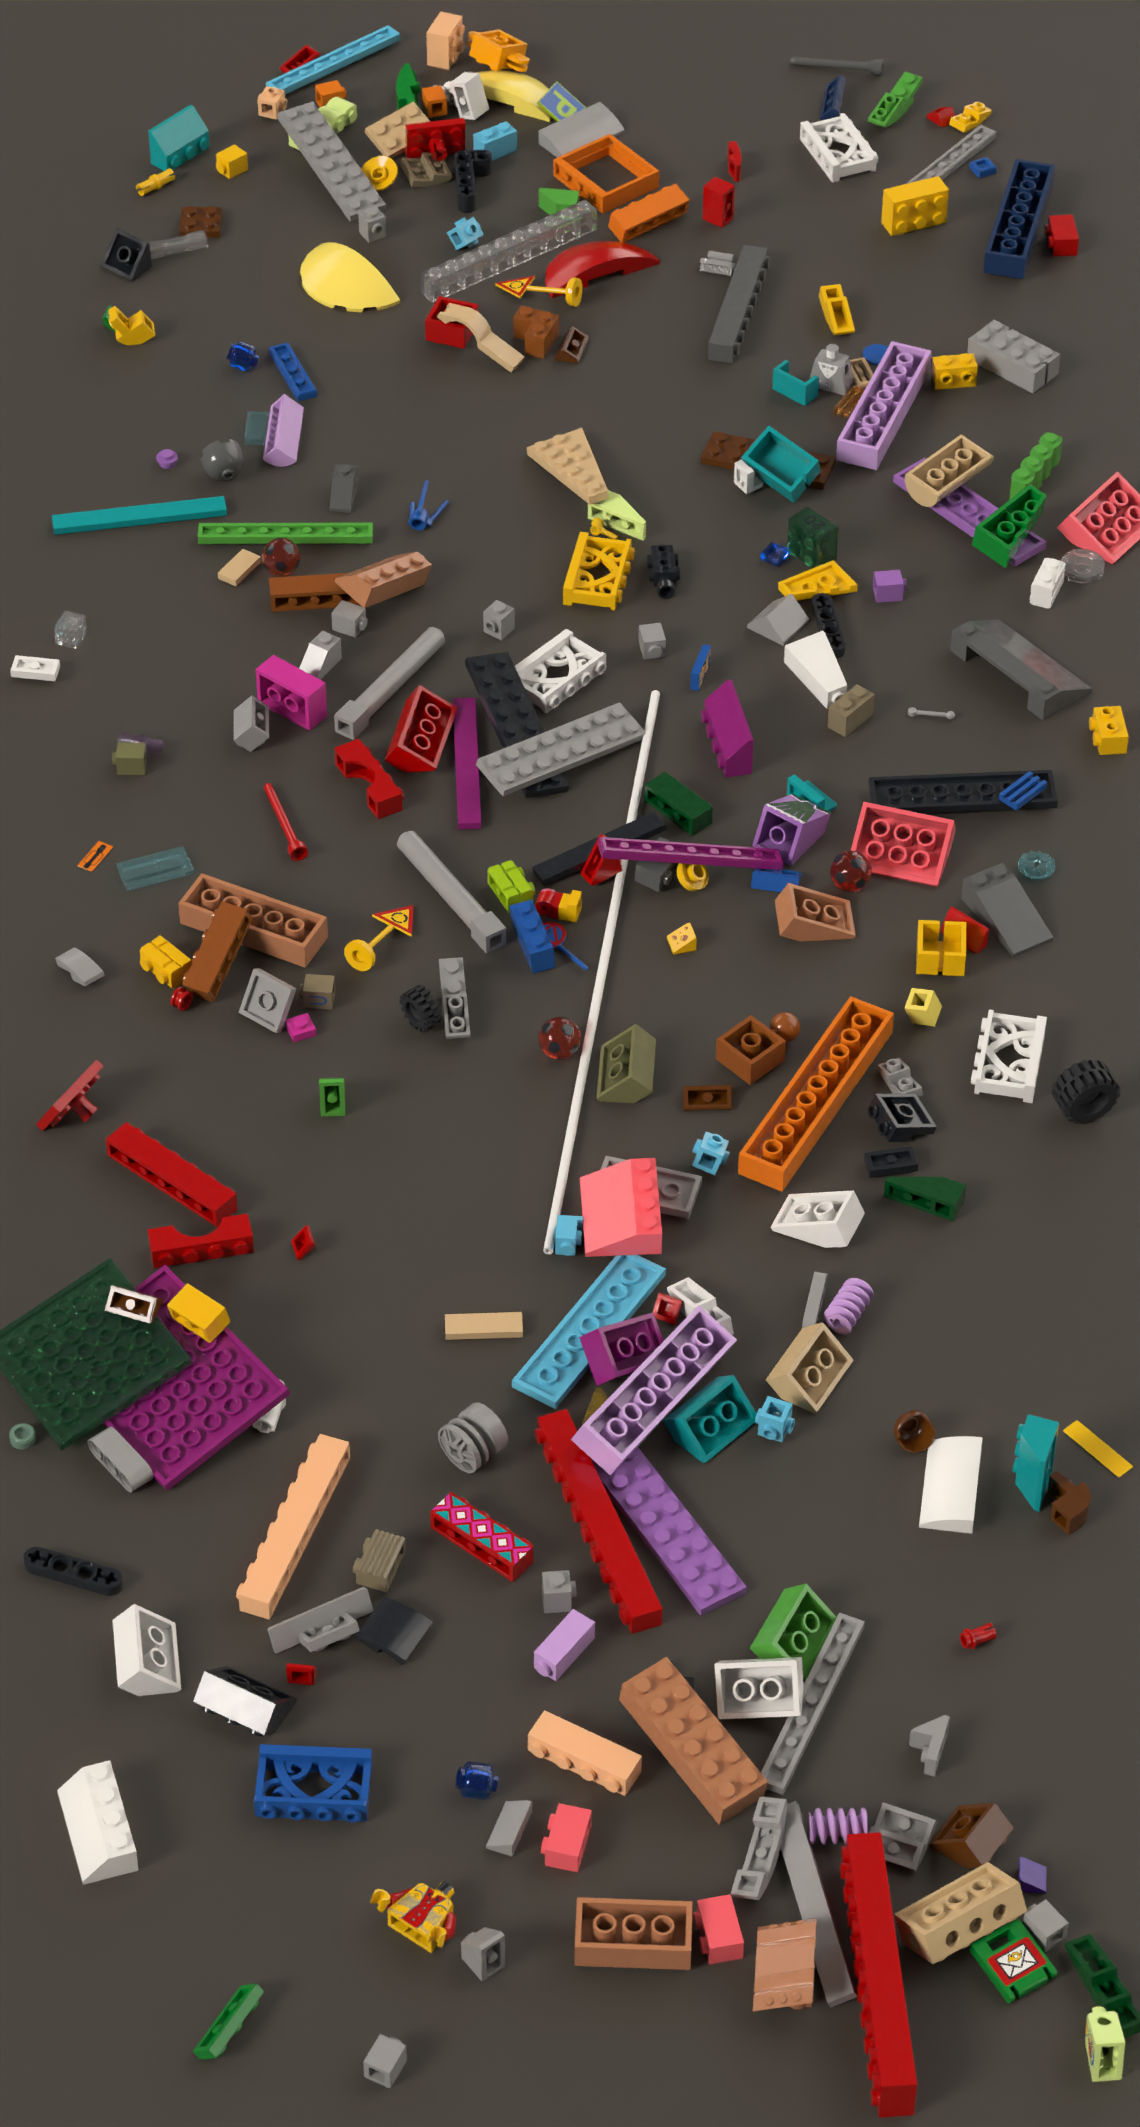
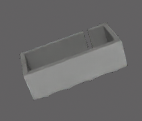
M996 320L990 322L968 339L967 354L974 353L979 366L1031 393L1036 392L1044 386L1045 382H1049L1059 373V353L1013 329L1009 331V327Z

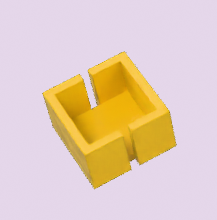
M918 920L916 974L938 975V972H943V975L964 976L966 922L945 921L943 941H938L940 921Z

